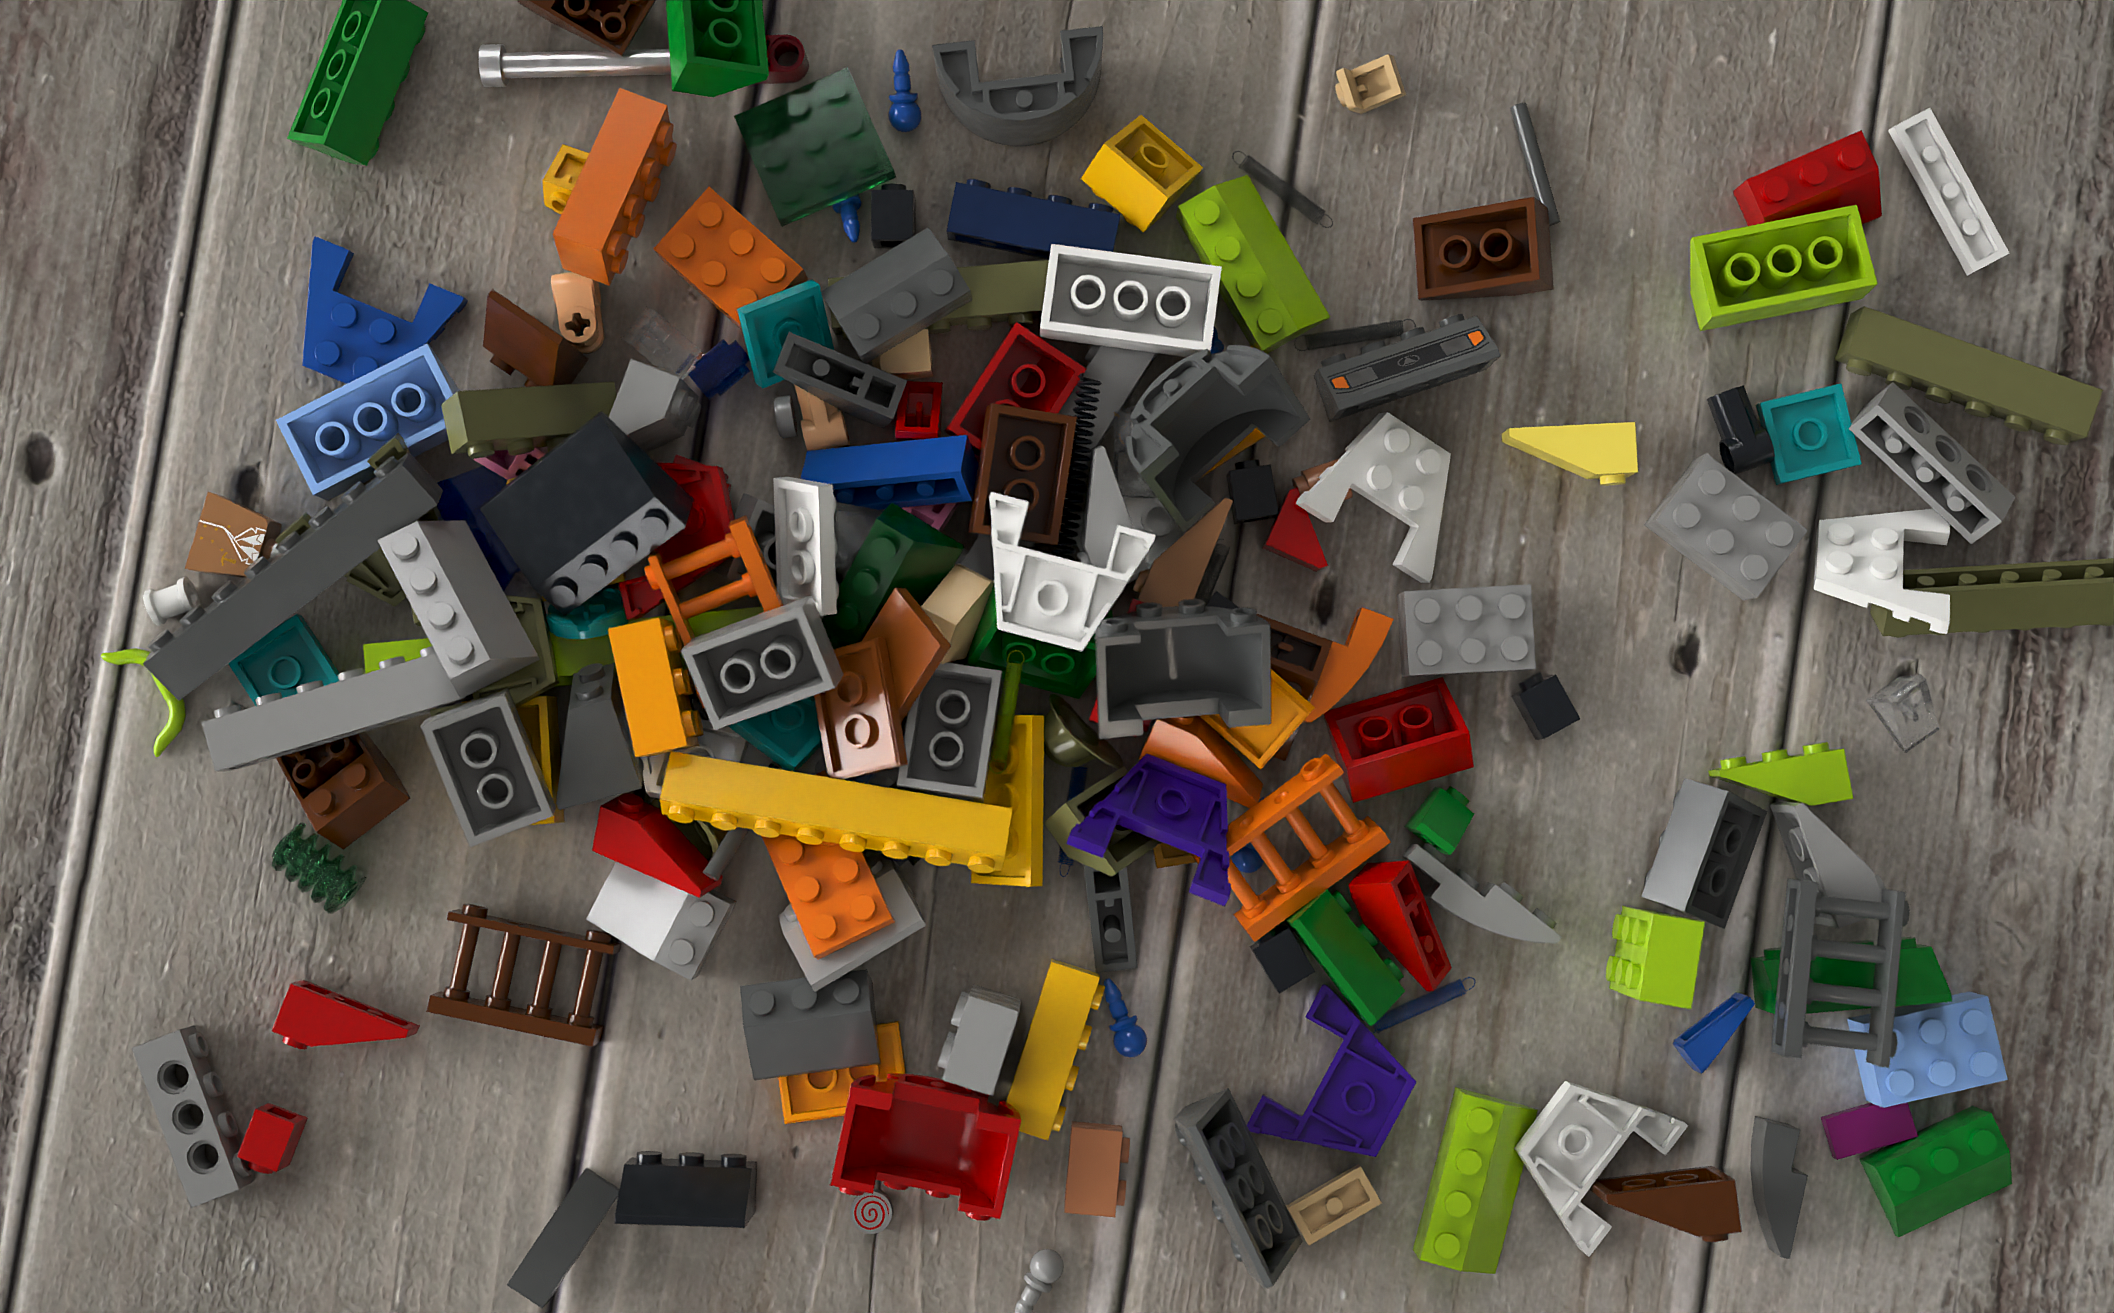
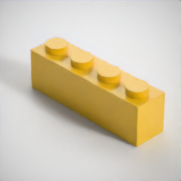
M1051 959L1006 1100L1021 1116L1020 1132L1049 1140L1051 1130L1060 1131L1067 1108L1060 1105L1064 1089L1073 1090L1079 1067L1072 1064L1077 1049L1085 1051L1092 1026L1085 1023L1090 1008L1098 1011L1105 986L1098 984L1100 979L1098 973Z

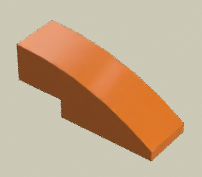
M1363 607L1356 611L1345 644L1332 642L1321 676L1310 700V703L1315 708L1303 723H1312L1331 709L1352 689L1369 668L1383 645L1394 620L1393 618Z

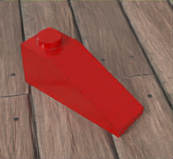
M624 793L600 806L592 847L593 852L698 898L722 884V875L716 881L703 873L709 861L666 815L662 814L659 808L645 803L637 795Z
M1410 860L1367 863L1348 885L1351 898L1356 904L1362 921L1426 991H1434L1452 967Z
M301 980L290 984L272 1032L284 1036L282 1041L289 1046L307 1049L308 1046L407 1038L416 1034L420 1025L306 980Z

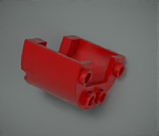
M888 1073L886 1081L875 1082L876 1076L867 1075L852 1082L830 1186L839 1187V1190L845 1194L860 1196L864 1192L873 1194L875 1181L879 1180L884 1181V1185L892 1189L906 1190L908 1187L925 1189L928 1195L937 1198H948L950 1195L959 1196L958 1211L965 1212L968 1217L980 1221L990 1220L991 1217L1001 1219L1021 1125V1116L1014 1107L1005 1101H999V1105L996 1106L988 1102L989 1095L929 1076Z

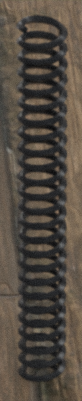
M1083 373L1078 375L1079 379L1083 381L1076 384L1083 390L1075 392L1081 398L1074 400L1078 407L1072 409L1079 415H1074L1077 417L1075 427L1077 432L1074 434L1075 440H1073L1072 447L1074 449H1072L1071 454L1073 457H1071V465L1069 467V473L1071 474H1068L1067 481L1069 482H1067L1066 487L1070 491H1066L1065 494L1067 499L1064 500L1065 507H1063L1062 514L1066 516H1062L1061 523L1063 524L1060 527V531L1064 533H1059V540L1062 541H1058V545H1053L1059 549L1051 551L1054 556L1075 561L1073 557L1065 554H1074L1076 550L1064 545L1077 544L1076 540L1066 537H1077L1079 534L1069 529H1077L1080 525L1068 520H1080V515L1070 512H1080L1083 509L1069 503H1083L1082 498L1072 495H1083L1085 492L1071 486L1084 487L1087 485L1084 481L1073 478L1088 477L1086 473L1076 470H1087L1089 468L1088 465L1075 461H1089L1090 458L1088 456L1077 453L1091 452L1090 448L1076 444L1090 445L1093 443L1090 439L1079 436L1094 435L1092 431L1078 427H1095L1094 423L1081 419L1097 418L1094 414L1083 411H1096L1098 409L1096 406L1082 402H1098V398L1085 394L1100 393L1098 389L1084 385L1100 386L1102 384L1100 381L1084 377Z

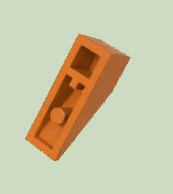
M1200 716L1155 719L1142 748L1139 760L1146 754L1155 756L1226 784L1227 799L1248 808L1258 804L1263 783L1219 734Z

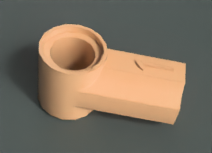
M794 384L803 420L800 422L807 451L850 447V440L842 411Z

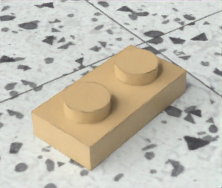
M1357 1164L1286 1205L1309 1246L1382 1204L1362 1167Z

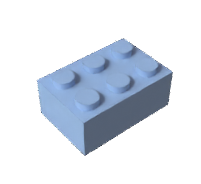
M1969 991L1952 995V1002L1907 1005L1895 1008L1893 1031L1897 1036V1050L1894 1057H1890L1889 1068L1879 1067L1866 1062L1867 1050L1854 1049L1866 1101L1882 1108L2008 1080L1989 998L1986 995ZM1870 1014L1847 1018L1850 1031L1869 1033Z

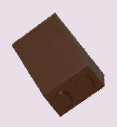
M1535 197L1413 218L1419 300L1516 296L1554 290L1548 208Z
M492 289L488 294L483 347L494 354L490 362L510 376L515 369L528 378L524 383L526 387L572 384L588 361V358L564 337Z
M1713 1166L1596 1179L1589 1189L1607 1204L1694 1236L1702 1237V1240L1705 1242L1725 1241L1729 1239V1233L1742 1232L1735 1179Z

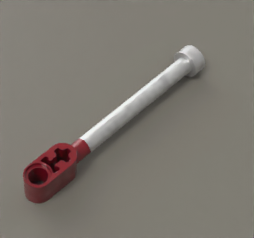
M766 35L767 57L770 63L768 67L769 76L767 80L755 84L796 83L803 79L808 72L809 62L801 41L792 35ZM503 44L481 45L479 49V72L484 87H506L509 78L671 75L669 49L626 50L623 57L608 50L507 53ZM785 52H795L799 55L796 63L788 67L779 65L778 59Z

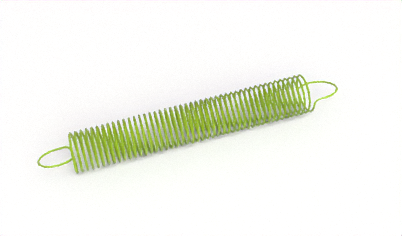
M1023 662L1021 664L1007 663L1006 672L1010 673H1006L1009 675L1004 676L1002 694L1005 696H1002L1004 698L1001 699L999 712H1002L999 714L1002 715H999L997 718L995 735L998 736H995L997 738L993 741L991 758L1007 761L1008 755L1006 754L1008 753L1006 752L1009 750L1008 746L1011 737L1009 732L1012 731L1010 729L1013 727L1012 723L1015 714L1013 710H1016L1014 708H1016L1015 704H1017L1016 700L1018 694L1015 693H1018L1016 691H1019L1017 689H1019L1018 687L1020 686L1018 685H1020L1021 675L1018 674H1022L1019 672L1023 670L1021 669L1023 668L1021 667Z

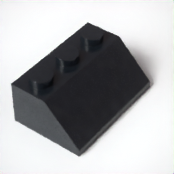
M658 1151L637 1152L636 1158L632 1157L624 1164L614 1224L745 1228L755 1214L757 1161H747V1156L744 1154L721 1155V1160H704V1154L697 1152L680 1153L679 1159L662 1158V1152Z

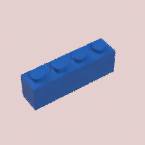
M968 435L807 451L800 479L833 485V494L836 499L835 514L886 509L891 503L903 508L972 501L978 462Z

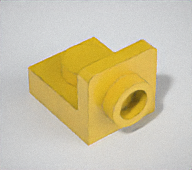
M562 144L542 180L544 205L562 214L589 153Z

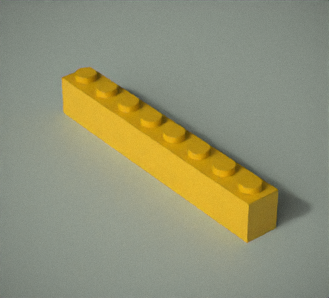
M670 751L660 795L662 814L668 815L669 819L680 823H692L693 820L711 822L712 826L722 830H735L736 827L753 829L756 834L764 837L774 838L778 837L779 834L795 836L800 842L811 845L821 844L822 841L837 843L841 848L848 851L862 852L865 848L882 851L885 856L894 859H905L908 856L925 858L926 862L936 866H948L951 863L968 865L970 870L978 873H991L993 870L1002 871L1013 809Z

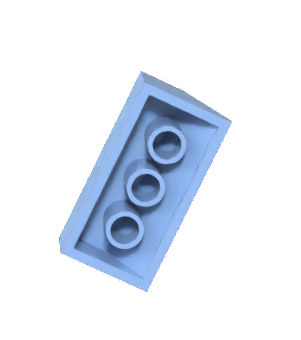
M427 343L276 419V422L312 494L322 499L330 500L346 492L357 482L361 481L364 483L376 477L373 473L375 469L367 461L370 456L397 433L403 437L413 457L447 441L448 435L441 404L459 391L431 346Z

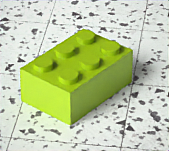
M1622 906L1621 914H1616L1612 928V937L1617 939L1615 956L1609 957L1606 966V980L1610 981L1609 989L1639 1001L1691 1009L1705 922L1668 913Z

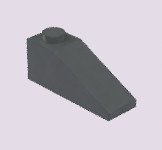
M791 332L786 337L773 373L844 413L883 429L893 420L907 383L905 379Z
M1083 864L1096 973L1138 968L1127 867L1114 876H1110Z

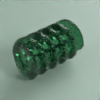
M301 822L291 829L277 844L272 854L271 866L275 871L286 869L284 876L287 881L294 882L299 880L297 887L301 892L306 893L312 890L311 900L314 903L325 901V912L328 914L335 913L355 896L367 877H363L358 881L353 879L358 869V866L355 864L343 871L340 868L345 858L343 854L329 860L327 857L332 848L331 844L328 843L317 850L314 847L319 838L317 833H313L305 839L301 836L306 824Z

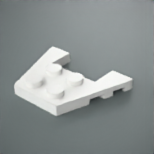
M1379 413L1345 448L1346 453L1333 466L1327 467L1318 477L1320 480L1309 491H1305L1298 498L1296 504L1324 522H1334L1349 488L1353 489L1410 526L1393 566L1420 583H1430L1434 569L1451 454L1390 413Z
M991 492L989 500L994 556L997 629L1083 652L1100 626L1101 621L1104 620L1154 544L1156 535L1118 525L1107 567L1105 569L1019 547L1030 503L1025 500Z
M1933 508L1819 520L1816 534L1814 590L1865 608L1868 607L1870 602L1893 610L1894 618L1909 622L1911 617L1931 623L1930 630L1947 634L1950 623V595L1903 589L1904 541L1947 546L1950 524Z
M1564 1081L1514 1149L1577 1247L1590 1257L1612 1226L1582 1204L1581 1199L1633 1131L1666 1156L1689 1125L1677 1117Z

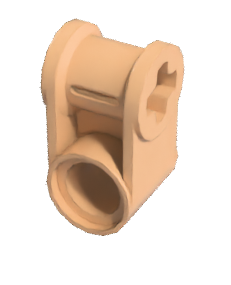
M573 272L552 275V293L562 336L581 353L589 354L596 351L604 341L599 282ZM587 324L588 327L584 328L583 336L578 337L576 333L581 331V325Z

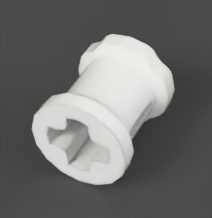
M187 577L178 579L176 585L158 591L154 589L146 590L143 595L146 611L157 626L166 624L168 618L189 612L197 605H200L197 591Z

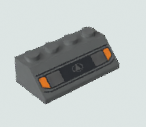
M1458 314L1440 321L1441 328L1425 333L1424 327H1419L1401 334L1400 342L1386 346L1384 340L1377 341L1360 348L1362 354L1346 359L1344 353L1329 357L1321 361L1322 368L1317 369L1313 376L1328 420L1332 422L1484 371L1501 356L1499 349L1477 316L1464 319L1463 314Z

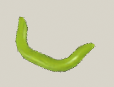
M133 648L118 652L102 653L101 657L106 662L115 665L137 663L144 666L143 663L150 654V651ZM151 673L169 707L168 722L156 737L154 744V754L156 757H159L182 730L186 718V710L183 698L178 701Z

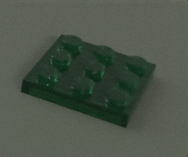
M848 67L734 116L782 227L896 178L891 162Z

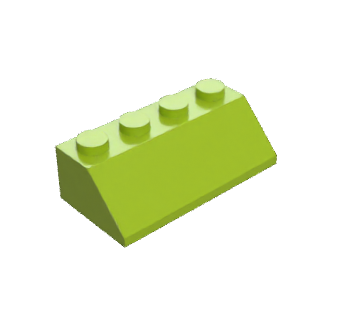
M1248 175L1216 184L1178 206L1176 219L1201 262L1206 265L1222 267L1219 293L1250 346L1268 354L1330 318L1329 313Z
M1857 205L1696 236L1690 240V293L1700 331L1861 300L1878 284Z
M1455 1087L1413 1246L1414 1253L1421 1261L1462 1272L1496 1273L1524 1166L1514 1147L1536 1120L1537 1109Z

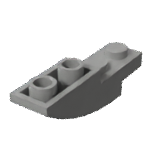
M1412 843L1402 855L1405 860H1410L1414 867L1434 882L1424 896L1458 918L1490 932L1513 939L1557 944L1562 938L1553 930L1557 923L1538 908L1531 913L1519 902L1523 899V896L1507 883L1502 882L1498 887L1496 884L1487 882L1480 893L1477 892L1476 889L1480 884L1461 869L1454 874L1443 865L1446 857L1428 843L1423 848Z

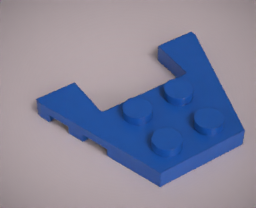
M315 236L312 242L302 366L348 384L427 343L429 344L432 340H436L445 330L444 326L456 312L460 313L467 304L468 300L429 283L414 321L408 322L340 294L338 290L354 253Z

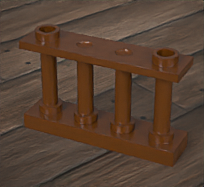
M463 904L462 910L457 909L448 912L447 920L463 923L450 986H446L444 992L440 991L430 995L426 1012L591 1047L601 1042L604 1025L594 1024V1017L590 1016L603 953L613 955L620 952L622 943L611 941L612 935L602 931L587 930L585 936L487 915L488 908L473 904ZM480 927L504 932L491 995H486L485 1000L469 997L471 991L467 990ZM521 936L546 941L532 1004H527V1009L510 1006L512 1000L508 998ZM562 944L587 949L574 1011L569 1012L568 1018L552 1015L553 1008L549 1007Z

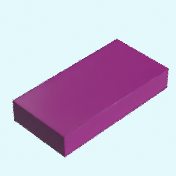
M1908 1102L1885 1108L1873 1103H1867L1821 1117L1832 1158L1836 1160L1918 1137Z

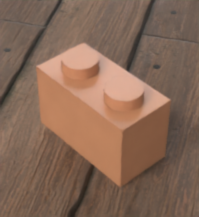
M1072 1121L1064 1213L1115 1217L1116 1205L1124 1206L1126 1180H1119L1120 1163L1128 1164L1130 1138L1122 1137L1123 1130L1121 1125Z

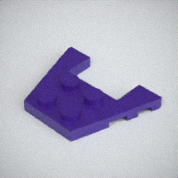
M1146 754L1115 785L1114 790L1103 801H1099L1080 824L1077 823L1071 829L1066 844L1101 858L1105 854L1116 825L1123 826L1199 856L1200 861L1188 892L1222 906H1225L1229 899L1231 883H1228L1230 859L1226 844V833L1228 831L1226 784Z
M1323 984L1305 1018L1343 1038L1340 1048L1303 1115H1299L1263 1094L1247 1123V1127L1253 1133H1262L1283 1139L1302 1141L1376 1157L1413 1090L1416 1080L1329 986Z

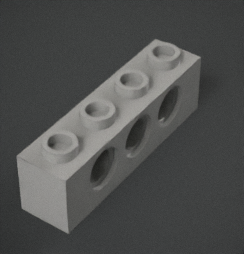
M1893 382L1863 406L1848 428L1970 544H1973L2000 524L2016 498Z
M195 1025L133 1047L132 1051L190 1207H196L252 1183L251 1174L253 1170L248 1167L249 1161L237 1157L240 1146L236 1138L238 1133L236 1120L231 1112L226 1111L221 1098L223 1094L222 1082L217 1073L211 1071L206 1057L208 1055L207 1042L204 1036L196 1031ZM178 1064L184 1066L188 1071L189 1078L186 1085L180 1083L176 1078L175 1071ZM192 1104L199 1106L203 1111V1121L201 1124L194 1122L191 1118L190 1108ZM207 1144L214 1146L218 1152L216 1164L211 1163L205 1156Z

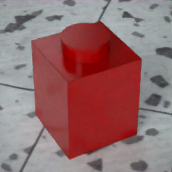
M271 1103L256 1108L237 1157L249 1161V1168L264 1174H272L273 1171L277 1172L289 1166L308 1118Z

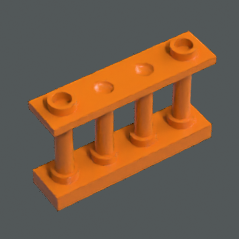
M746 515L730 521L729 528L731 533L725 535V540L667 563L663 562L659 550L651 552L647 558L650 565L645 566L644 570L648 581L654 591L661 589L684 646L692 638H695L688 621L691 617L747 595L750 598L758 596L764 612L783 606V602ZM731 555L734 559L742 557L748 572L741 574V580L683 603L680 602L671 579ZM695 686V690H696L697 696H698V698H699V701H700L702 707L705 708L704 705H703V702H702V700H701V697H700V695H699V693H698V690H697V688H696V686Z
M1326 753L1321 757L1309 760L1302 766L1297 775L1228 824V831L1226 833L1227 851H1229L1230 859L1228 883H1231L1232 891L1242 903L1241 909L1233 915L1254 942L1391 843L1385 832L1369 816L1363 820L1357 819L1333 783L1344 771ZM1318 792L1344 828L1343 834L1328 845L1323 844L1298 807ZM1283 817L1286 818L1310 853L1309 859L1294 870L1289 869L1264 833V831ZM1249 842H1251L1276 878L1275 884L1260 895L1255 894L1230 858L1231 855ZM1191 854L1193 859L1199 864L1200 857Z

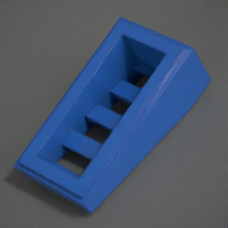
M1734 993L1673 1040L1672 1044L1693 1070L1702 1074L1755 1005V1002L1749 996Z

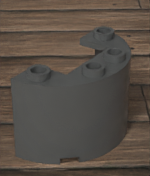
M1103 26L1060 31L1063 58H1060L1061 73L979 82L975 40L932 45L938 82L944 100L954 116L967 129L988 141L1006 146H1031L1050 141L1072 128L1084 116L1095 98L1101 77Z
M1228 345L1227 351L1211 354L1208 349L1192 354L1162 373L1143 393L1132 412L1130 420L1133 422L1131 436L1126 437V447L1134 468L1178 527L1185 533L1216 505L1207 494L1194 484L1255 428L1280 447L1310 420V417L1271 356L1253 347Z
M1186 599L1180 601L1179 606L1162 607L1161 604L1153 602L1141 603L1136 606V611L1101 621V625L1097 628L1095 634L1098 733L1100 739L1143 735V720L1219 714L1228 728L1271 724L1270 623L1257 616V610L1253 608L1228 609L1204 606V601Z

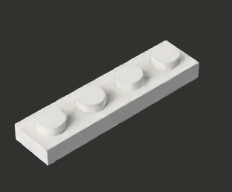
M1931 108L1888 130L1966 275L1968 276L2010 254Z

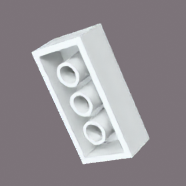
M1051 244L1040 324V337L1188 357L1205 349L1211 352L1222 267Z

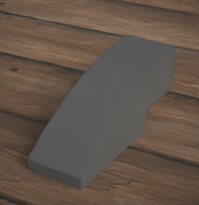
M1755 1116L1751 1139L1750 1165L1753 1199L1759 1223L1769 1249L1782 1258L1790 1259L1808 1175L1792 1168L1800 1129L1788 1123Z
M586 1168L540 1233L507 1286L543 1308L550 1301L572 1265L581 1255L617 1199L620 1189Z

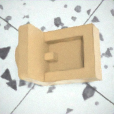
M1387 54L1352 70L1342 68L1336 71L1339 83L1335 85L1338 99L1342 106L1347 107L1350 111L1363 114L1406 95L1393 55Z

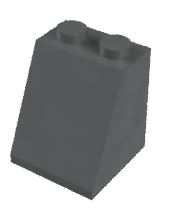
M600 663L590 664L581 668L578 673L573 674L556 799L558 810L642 788L643 762L640 757H635L615 663L604 666Z

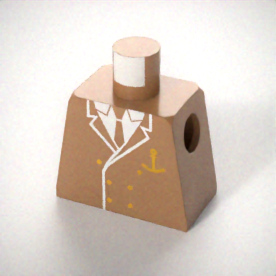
M208 492L185 569L206 574L245 578L247 576L243 572L261 556L269 560L279 552L276 549L278 543L275 540L280 535L281 523L227 497Z

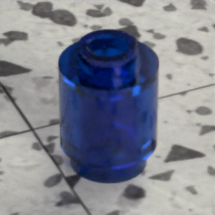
M723 339L693 364L696 368L688 373V375L710 400L717 393L719 396L723 395L750 372V369L746 366L750 361L749 355L736 340L729 345Z

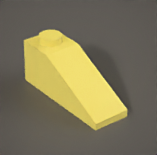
M1635 422L1509 428L1502 433L1503 443L1583 478L1600 479V485L1603 486L1625 484V477H1630L1638 472Z

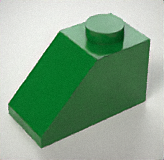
M1451 786L1446 791L1441 787H1435L1404 827L1442 854L1451 855L1465 833L1474 813L1466 807L1470 801Z

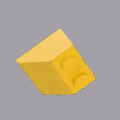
M1140 115L1103 144L1080 179L1091 187L1095 195L1105 199L1118 210L1128 223L1136 226L1144 233L1166 213L1200 174L1203 167L1144 116Z

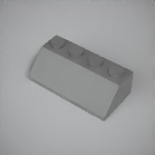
M465 520L416 521L377 540L461 699L540 660Z

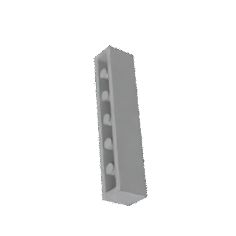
M433 646L420 650V658L406 662L404 656L390 658L379 662V670L364 674L363 668L346 671L337 675L339 682L323 686L322 680L302 684L296 687L298 694L282 698L281 693L265 695L255 699L257 706L241 710L240 705L224 707L214 711L216 718L201 723L215 772H231L427 714L433 709L473 700V694L462 699L459 697Z

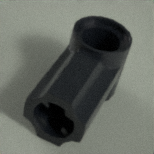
M1744 385L1707 399L1721 437L1719 442L1720 455L1724 466L1736 475L1774 461L1775 453L1772 441L1767 431L1763 427H1759Z

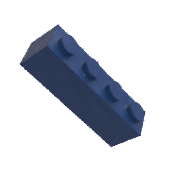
M968 179L966 184L956 182L946 230L948 240L1048 260L1050 258L1051 244L1114 252L1121 214L1113 213V208L1099 203H1090L1088 208L1072 205L1073 201L1071 199L1058 195H1049L1048 200L1031 197L1032 192L1017 187H1008L1007 192L991 189V184L976 179Z

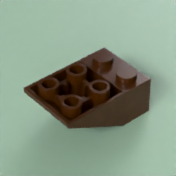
M656 0L517 1L554 25L623 57Z
M1257 614V616L1270 623L1271 669L1310 702L1333 641ZM1299 727L1275 753L1274 758L1286 761Z
M366 732L276 758L316 833L343 850L411 799L393 767Z

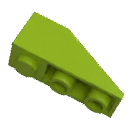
M1828 742L1802 746L1804 754L1788 756L1787 749L1761 753L1762 761L1747 763L1746 756L1720 760L1721 768L1708 770L1710 777L1784 801L1804 803L1806 806L1854 799L1845 750L1829 749Z

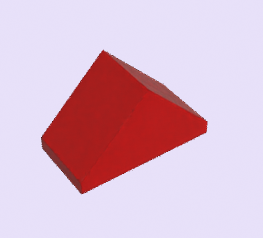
M907 381L898 404L895 428L897 442L941 437L943 382Z
M1298 487L1289 490L1285 495L1278 511L1279 514L1275 518L1262 548L1316 572L1324 569L1328 564L1307 511L1296 504L1301 496Z

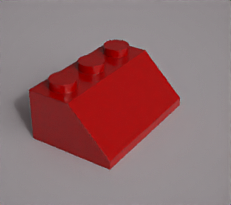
M1862 130L1751 177L1733 191L1748 226L1857 205L1862 225L1882 216L1879 168Z
M1016 322L1004 337L944 432L950 436L968 435L973 451L980 455L986 408L988 405L994 403L1058 414L1079 382L1078 375L1080 373L1084 374L1087 369Z
M1443 677L1328 710L1323 714L1337 763L1344 771L1341 776L1353 803L1474 767L1470 732Z

